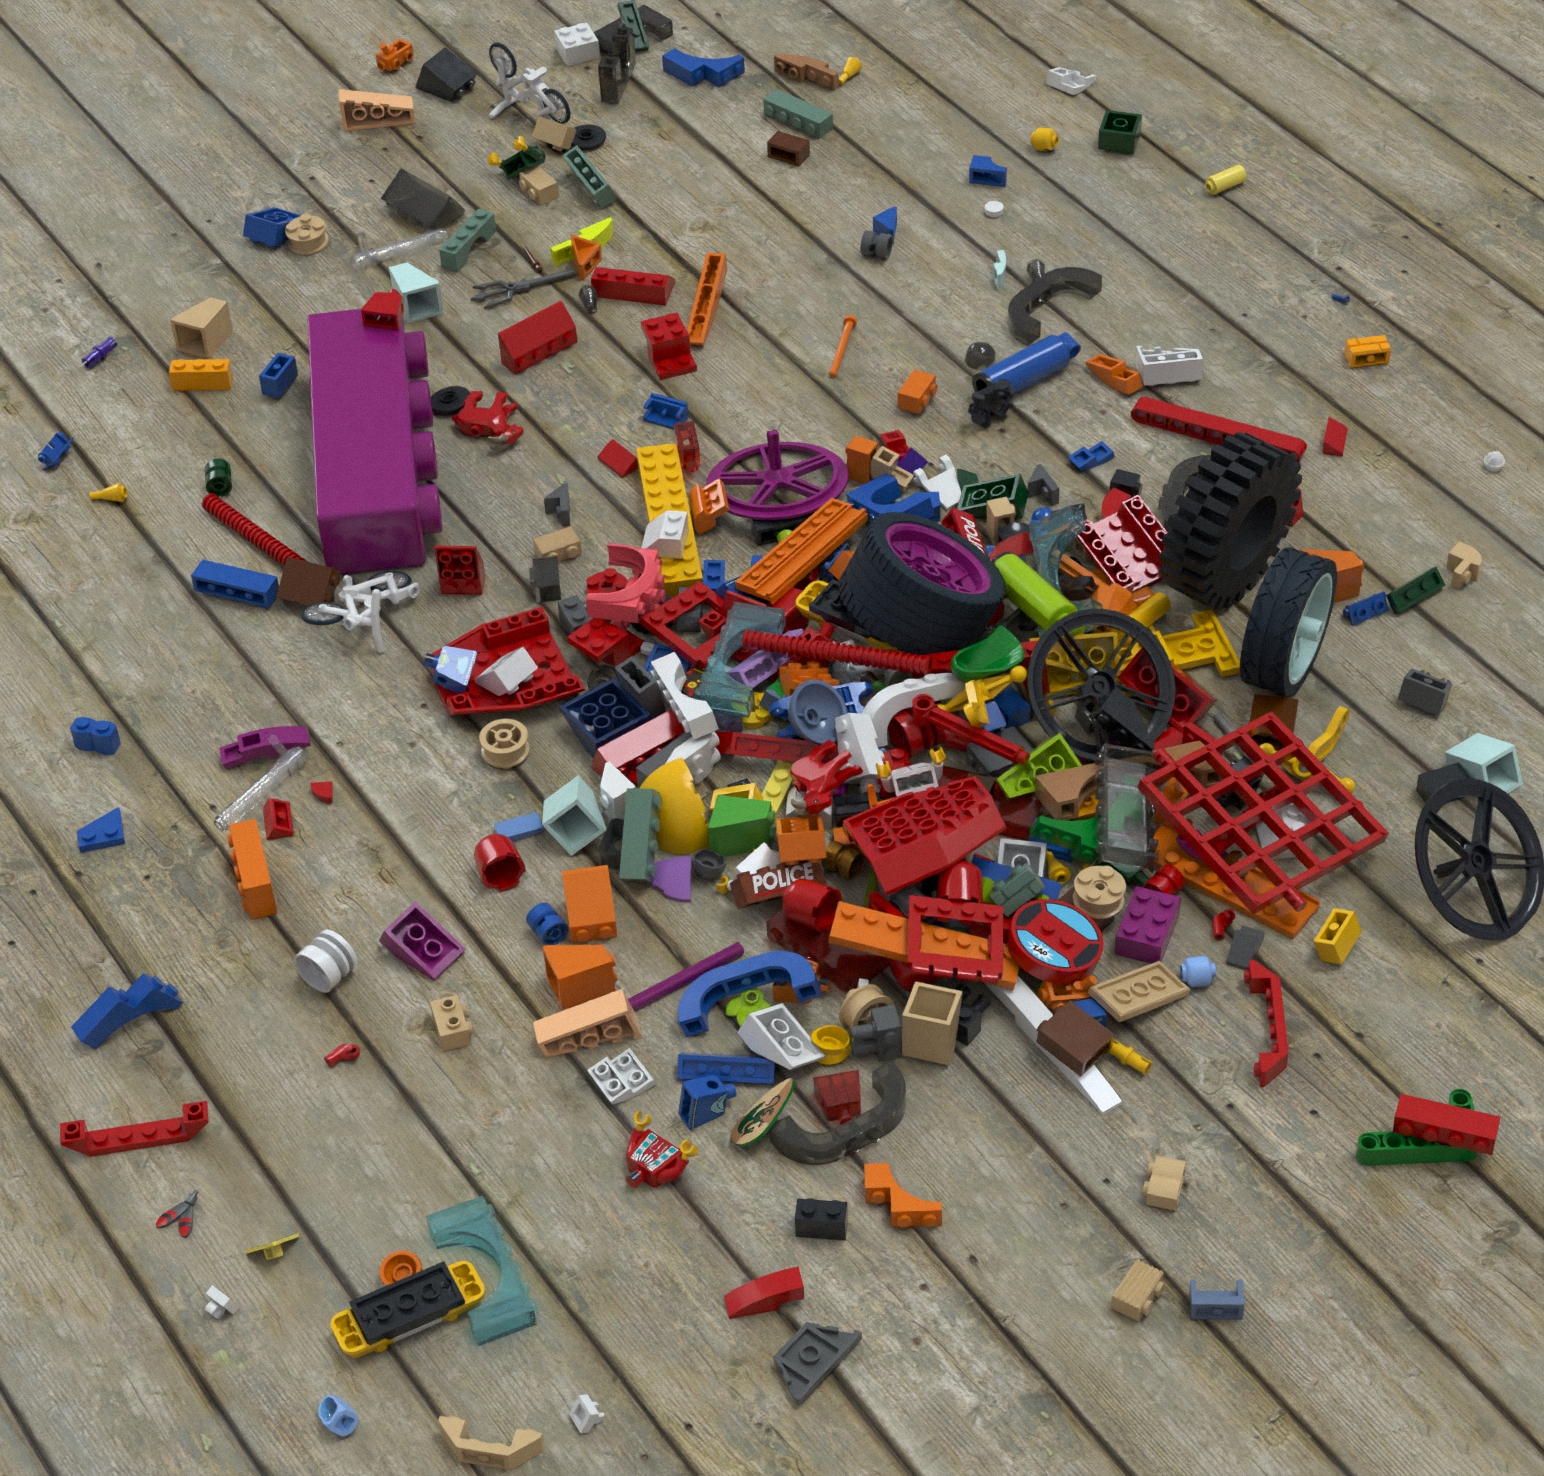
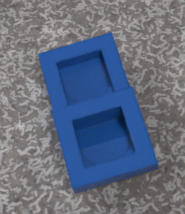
M1101 441L1089 450L1085 446L1068 456V460L1081 471L1102 465L1115 456L1114 452Z

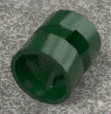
M224 459L208 461L204 468L207 492L215 494L217 497L227 495L232 489L230 464Z

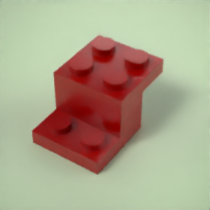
M678 313L640 321L641 329L647 339L648 358L660 380L697 371V365L690 351L689 333Z
M592 618L567 637L570 645L596 662L603 661L613 669L631 656L639 653L641 645L645 642L627 629L623 631L602 618Z

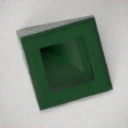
M957 469V479L961 492L963 486L979 483L977 474Z

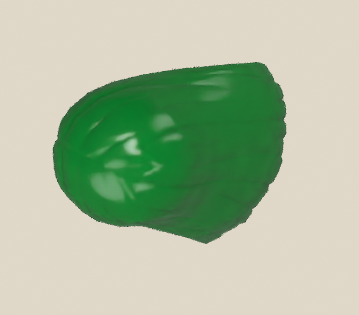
M998 625L992 634L983 641L957 652L952 658L951 670L959 681L968 683L972 680L983 679L984 677L1013 668L1024 660L1025 654L1017 638L1005 627Z

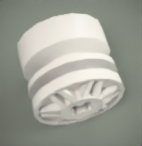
M328 929L321 931L312 940L310 945L305 946L294 958L295 967L301 977L311 987L323 993L330 992L340 982L341 977H345L358 963L357 956L350 944L342 936Z

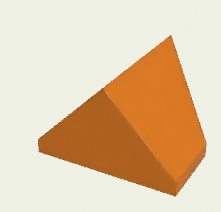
M570 234L573 264L580 279L585 280L602 260L601 244Z

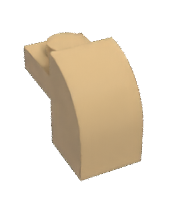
M881 446L872 458L870 465L871 476L873 479H876L885 473L897 479L899 489L904 493L912 483L914 475L897 466L899 454Z
M1460 541L1449 552L1446 568L1453 571L1451 587L1457 590L1464 583L1467 584L1470 579L1477 582L1481 567L1480 553L1475 548Z

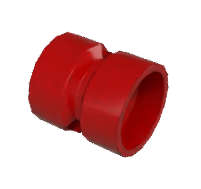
M1165 864L1154 874V877H1151L1144 883L1142 888L1176 895L1185 886L1186 881L1183 874L1176 867Z

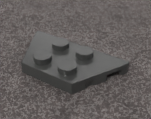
M806 1322L773 1356L774 1364L798 1406L862 1340V1333L860 1331L854 1330V1333L839 1331V1327H823L819 1324Z

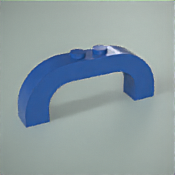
M773 951L706 972L689 985L678 1005V1020L686 1038L709 1031L708 1013L717 1001L776 981L789 982L792 984L800 1003L821 997V986L811 964L799 954L789 951Z

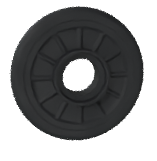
M586 124L575 127L577 130L571 146L575 147L577 145L580 149L596 148L605 141L606 133L601 127Z
M449 386L437 391L431 396L432 411L439 414H447L460 410L464 407L463 401L470 395L469 390L462 386Z

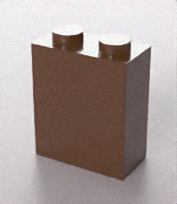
M287 557L276 597L305 606L321 602L334 603V592L340 582V571L331 567Z
M1254 694L1249 723L1272 711L1294 734L1299 699ZM1268 728L1251 737L1258 746L1269 743L1278 751L1285 748Z
M1069 1000L1064 1006L1060 1005L1048 1021L1044 1020L1037 1028L1036 1043L1081 1077L1112 1048L1115 1034Z

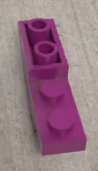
M280 726L237 735V742L220 747L219 749L222 765L225 769L265 755L271 760L309 747L311 743L307 727Z

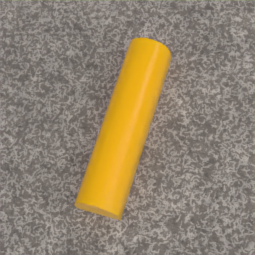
M1156 593L1128 616L1136 619L1145 627H1149L1171 609L1170 599L1164 593ZM1113 628L1110 630V632H1117L1119 641L1125 636V633ZM1129 637L1126 642H1130L1132 638Z

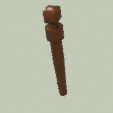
M524 246L523 249L536 272H542L543 267Z

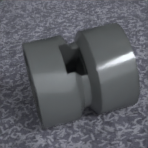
M864 231L860 246L861 254L867 256L876 254V257L888 259L892 251L893 236L885 233L878 235L874 231Z

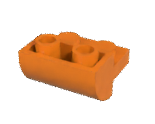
M720 478L703 488L696 484L691 489L689 502L694 528L700 535L716 526L715 518L729 511L725 486Z
M808 661L807 665L788 663V666L780 667V682L787 696L793 695L794 690L801 683L808 680H821L832 687L838 686L839 680L831 678V675L828 674L829 668L820 665V662Z

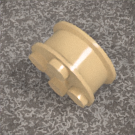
M303 214L290 221L285 228L286 236L289 238V249L299 255H311L323 250L329 242L328 235L325 232L326 224L324 220L317 216Z
M499 719L487 724L481 730L479 736L482 746L481 753L485 762L491 766L503 769H510L522 763L530 751L526 727L513 719Z
M1092 866L1082 870L1076 876L1074 881L1075 891L1073 893L1075 907L1081 909L1093 919L1111 918L1122 910L1126 883L1119 872L1110 866Z
M873 984L863 985L847 993L846 999L839 1011V1021L843 1027L850 1030L851 1026L871 1023V1009L895 1004L891 998L883 995L882 990L878 986Z

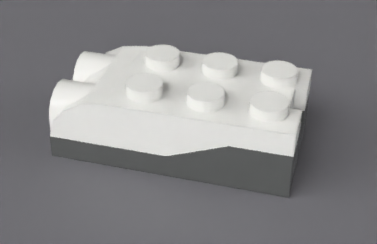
M713 731L697 739H693L690 732L681 735L636 767L638 789L656 769L681 757L694 779L692 781L693 784L700 783L711 773L714 764L721 759L720 753L716 748L720 743L717 734Z

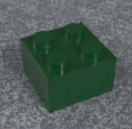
M1106 110L1099 129L1098 149L1135 153L1141 135L1142 114Z

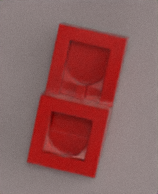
M900 430L880 434L883 446L899 454V460L909 450L906 445V438Z

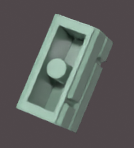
M1027 863L1023 866L1020 864L1016 865L1010 870L1009 877L1004 881L999 879L991 886V899L996 905L1003 906V913L1007 917L1011 916L1045 889L1043 881Z

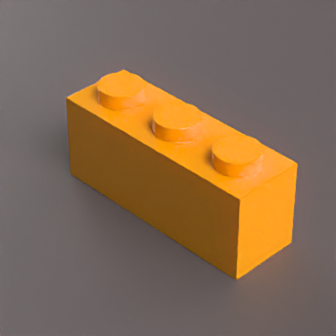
M179 359L171 361L169 375L173 391L231 390L233 373L230 359Z

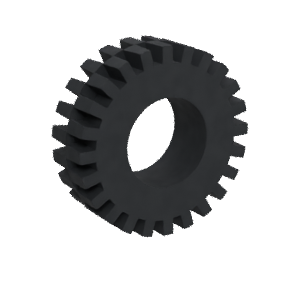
M1237 432L1234 437L1229 435L1224 438L1222 446L1218 444L1211 449L1210 460L1203 458L1198 464L1199 475L1197 477L1191 475L1187 480L1186 485L1189 490L1186 496L1179 494L1175 502L1176 505L1180 506L1178 513L1170 515L1167 521V525L1172 527V530L1163 535L1161 544L1166 548L1159 554V562L1163 563L1159 569L1160 575L1164 576L1163 582L1174 590L1217 611H1221L1223 607L1226 609L1232 607L1234 600L1237 602L1241 601L1244 598L1245 589L1251 591L1256 586V575L1258 573L1264 575L1268 570V558L1270 556L1276 557L1280 549L1276 544L1279 538H1286L1289 532V528L1285 527V524L1294 518L1297 509L1291 507V505L1299 500L1301 491L1296 489L1302 483V475L1298 474L1301 465L1296 462L1297 458L1246 432L1245 434Z

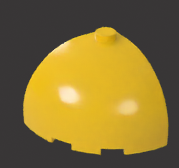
M682 757L656 769L645 779L639 789H654L662 797V807L659 809L658 815L660 830L657 832L656 838L658 848L673 854L688 855L694 854V852L700 849H710L709 824H707L703 813L705 808L700 793L696 794L692 782L694 779Z

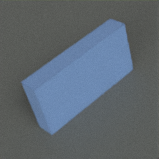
M537 812L494 824L496 834L505 835L511 841L544 833L543 825Z

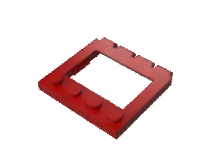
M701 581L641 617L640 621L642 626L694 667L699 666L702 669L742 645V637L747 629L751 630V632L757 631L755 627L726 617L728 622L730 621L733 625L694 649L668 629L665 624L676 621L683 613H689L697 604L706 602L713 610L718 613L721 612L724 599Z
M910 895L908 900L906 968H911V974L928 976L929 971H932L933 977L952 979L954 973L958 980L976 982L977 976H980V982L997 984L998 979H1002L1003 906ZM934 917L942 922L958 920L961 924L972 925L977 922L982 923L985 927H990V935L988 936V957H990V960L920 952L921 919Z

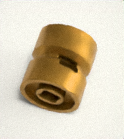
M833 840L826 847V858H822L821 865L829 871H839L840 876L853 880L863 866L864 855L853 848L848 849L846 845Z

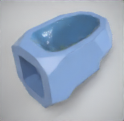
M327 1395L321 1401L318 1408V1416L323 1424L330 1431L342 1437L352 1433L359 1423L356 1411L338 1396Z

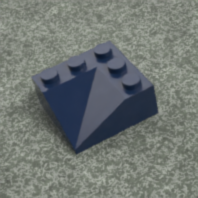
M614 678L559 706L561 713L579 741L593 758L598 748L651 720V714Z

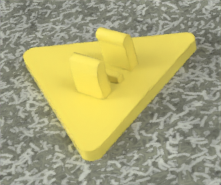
M297 1233L247 1249L245 1252L247 1254L263 1249L266 1260L283 1256L281 1243L300 1236Z

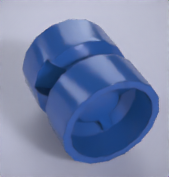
M540 903L534 906L527 914L526 923L545 946L556 945L567 935V924L549 903Z

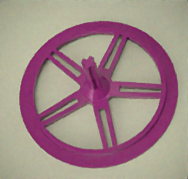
M773 429L772 431H767L768 443L745 448L721 460L711 470L706 482L707 486L720 478L724 485H761L748 503L735 499L726 493L729 511L727 512L748 519L780 520L815 512L831 498L837 499L848 484L849 474L844 461L832 451L813 444L780 442L779 432ZM780 449L801 450L818 456L782 467ZM765 451L769 452V461L767 459ZM761 452L767 469L765 471L725 472L736 461ZM828 465H831L834 471L830 483L824 489L798 478ZM781 488L808 497L804 500L788 504L765 505L776 490Z

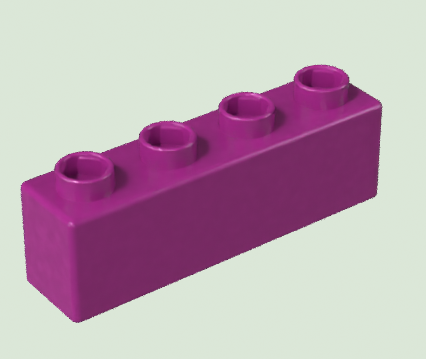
M361 309L309 314L307 316L316 512L325 566L339 570V575L423 565L426 562L424 535L442 533L443 531L437 485L420 486V481L438 478L433 433L431 431L416 433V429L433 427V413L428 381L411 380L429 376L424 332H405L404 318L402 319L400 330L363 326Z

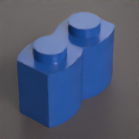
M78 717L70 727L74 745L79 750H95L100 754L113 755L121 744L117 726L112 722Z

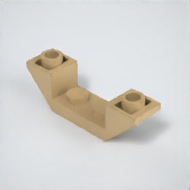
M439 1416L438 1419L441 1435L459 1462L512 1470L539 1455L544 1450L542 1433L532 1429H516L510 1447L502 1443L492 1444L473 1438L467 1439L466 1422L458 1417Z

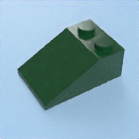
M1021 474L963 486L957 509L972 514L973 517L987 519V501L1007 497L1010 505L1013 504L1015 507L1016 516L1014 521L1023 518L1029 491Z

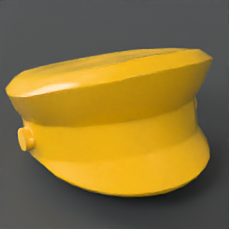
M825 1025L819 1027L811 1034L814 1044L825 1054L824 1059L817 1061L818 1063L832 1065L845 1060L851 1052L850 1036L842 1027Z

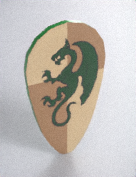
M792 1078L786 1079L771 1089L739 1119L731 1133V1139L735 1145L741 1147L751 1145L759 1140L770 1127L775 1129L779 1127L780 1122L777 1118L787 1104L794 1089L795 1082Z

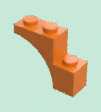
M889 1163L864 1164L865 1203L881 1204L891 1202L892 1227H933L942 1225L941 1202L922 1200L904 1191L894 1180Z

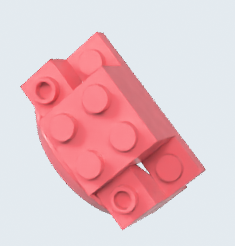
M608 543L609 565L633 569L632 574H634V578L629 577L625 589L612 593H587L588 617L613 620L615 626L625 631L626 628H629L630 622L640 624L641 617L665 602L666 590H663L665 576L661 572L662 560L659 559L658 550Z

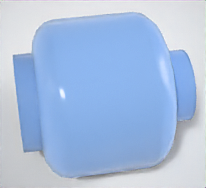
M1207 956L1187 957L1184 964H1180L1182 982H1186L1187 986L1191 988L1209 986L1212 977H1216L1215 963H1210Z

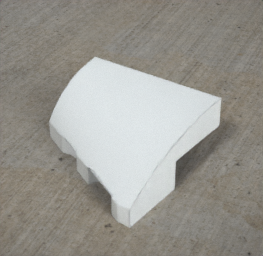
M1058 67L1048 70L1046 84L1075 95L1093 84L1096 80V75L1091 74V76L1084 77L1080 75L1079 71Z

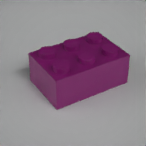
M1136 886L1116 934L1115 955L1150 964L1157 961L1162 962L1180 916L1181 897Z

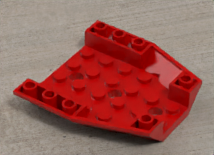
M542 607L482 624L446 645L477 652L464 693L457 694L435 683L449 716L516 712L585 691L578 675H572L550 632L549 619ZM521 647L525 648L538 667L532 672L533 677L525 683L521 681L518 684L519 689L510 695L505 693L498 696L474 681L476 677L502 656ZM442 648L432 653V655L439 657ZM430 668L433 676L435 669Z
M976 776L949 782L948 785L938 788L929 787L926 788V791L918 793H905L843 820L844 834L850 843L854 841L874 869L877 881L886 895L896 893L911 884L919 883L922 879L934 874H940L1006 829V825L992 796Z

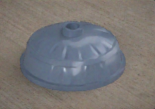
M813 679L801 683L794 690L788 705V716L793 729L801 738L811 743L822 745L828 740L832 742L837 741L835 718L847 714V709L841 695L834 687L821 680Z

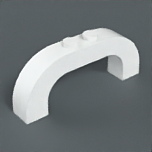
M953 673L927 674L923 678L907 679L902 683L891 685L878 692L867 703L862 714H870L878 737L875 740L877 747L888 745L887 727L891 718L900 710L912 707L914 697L920 694H927L933 697L934 701L954 698L964 689L966 683L959 681ZM960 710V718L968 721L964 710Z

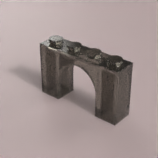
M645 4L638 8L647 35L659 42L673 35L671 19ZM621 17L593 32L599 42V51L621 64L635 57L633 41L624 37L626 32Z
M616 26L612 34L613 57L602 56L598 65L601 102L609 104H619L636 65L633 28Z

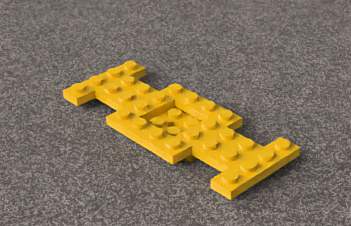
M1212 609L1192 614V622L1196 629L1162 636L1160 631H1155L1152 624L1147 627L1162 644L1169 660L1181 670L1214 663L1221 677L1240 673V661ZM1125 642L1123 647L1120 649L1119 660L1121 659L1120 656L1124 654L1130 642ZM1137 642L1128 654V658L1125 659L1120 667V674L1142 648ZM1046 664L1050 693H1044L1043 697L1083 684L1084 677L1079 672ZM1115 676V680L1118 684L1126 686L1123 682H1121L1118 679V676ZM1021 682L1019 683L1027 703L1030 705L1034 718H1036L1031 708L1027 690ZM1076 690V691H1074V692H1071V693H1068V694H1065V695H1069V694H1073V693H1078L1079 690ZM1123 692L1128 697L1134 696L1132 694ZM1052 699L1045 702L1046 706L1054 704ZM1056 708L1049 710L1051 715L1056 714Z

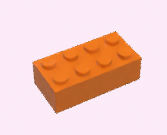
M810 815L805 818L790 817L776 819L780 862H785V865H795L799 863V860H808L809 863L821 862L822 858H826L821 815Z
M256 819L230 824L231 834L227 835L229 848L234 847L233 850H230L233 864L238 863V865L234 866L236 879L242 880L237 882L240 897L245 896V898H241L244 912L249 911L250 920L278 914Z

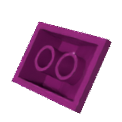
M416 901L384 930L379 939V942L395 957L432 980H435L466 949Z

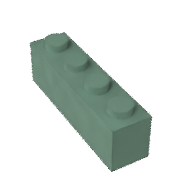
M776 89L763 99L765 115L810 135L822 138L833 129V113Z
M577 145L562 155L570 170L602 209L617 199L609 184Z
M627 788L619 879L625 882L653 883V877L656 875V864L654 861L655 854L658 852L656 838L657 832L660 830L658 815L659 809L662 807V797L654 789Z

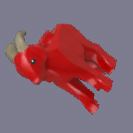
M471 391L470 395L463 401L464 407L457 415L452 416V421L455 422L456 427L459 428L461 433L474 437L482 435L495 436L488 437L489 441L499 443L490 445V449L493 451L504 450L524 434L523 428L517 427L516 423L512 426L507 424L510 414L518 408L517 403L514 402L503 406L508 397L507 393L497 392L494 403L490 408H476L477 402L481 401L483 397V392Z
M831 740L814 748L808 756L793 763L790 769L794 787L799 793L805 792L803 801L798 802L791 799V805L796 808V814L799 817L805 818L812 814H818L831 806L832 800L830 798L833 795L832 792L849 778L863 773L859 765L848 766L837 772L843 765L849 763L848 759L852 755L846 750H843L838 755L836 751L838 747Z

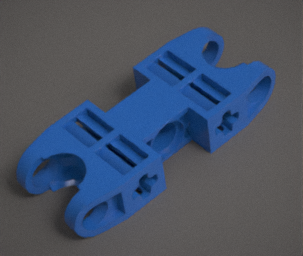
M852 682L833 686L841 695L847 713L862 714L865 707L859 702L864 697L873 693L872 685L867 682ZM792 695L771 704L768 708L770 715L789 720L788 705ZM791 724L786 726L787 729L777 733L779 738L804 740L795 732Z

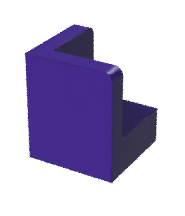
M911 447L898 461L897 466L913 474V471L919 468L923 469L928 461Z

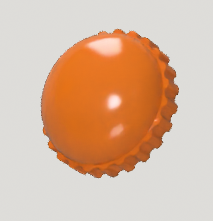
M395 1251L381 1262L379 1278L385 1286L422 1271L421 1260L411 1251Z

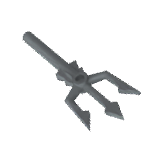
M572 268L528 281L523 278L521 281H515L514 283H506L499 280L472 286L473 289L486 290L488 287L501 285L503 289L485 294L479 293L470 299L471 301H483L485 298L507 293L505 298L496 301L491 300L484 306V309L511 301L513 295L517 292L530 291L529 288L575 276V271Z

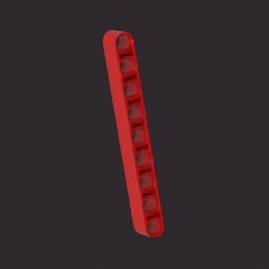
M1140 397L1130 413L1135 422L1218 445H1223L1224 438L1229 435L1234 437L1237 432L1244 434L1246 432L1295 456L1298 463L1307 449V444L1300 438L1148 397Z

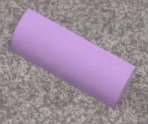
M802 629L790 630L784 633L783 636L788 635L789 638L791 636L797 638L801 637L804 632ZM761 650L728 671L726 675L737 688L748 691L774 674L777 668L789 660L790 657L788 653L783 655L782 653L777 654L775 651L770 653L769 651L764 652Z

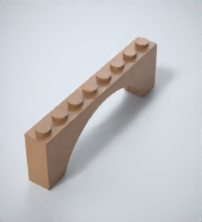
M1195 741L1164 749L1174 761H1177L1205 745L1201 741ZM1154 750L1035 776V796L1055 820L1073 819L1078 817L1082 804L1091 795L1109 786L1119 784L1125 775L1140 780L1163 767L1153 758V754L1157 751ZM1206 761L1188 769L1205 789L1223 780Z

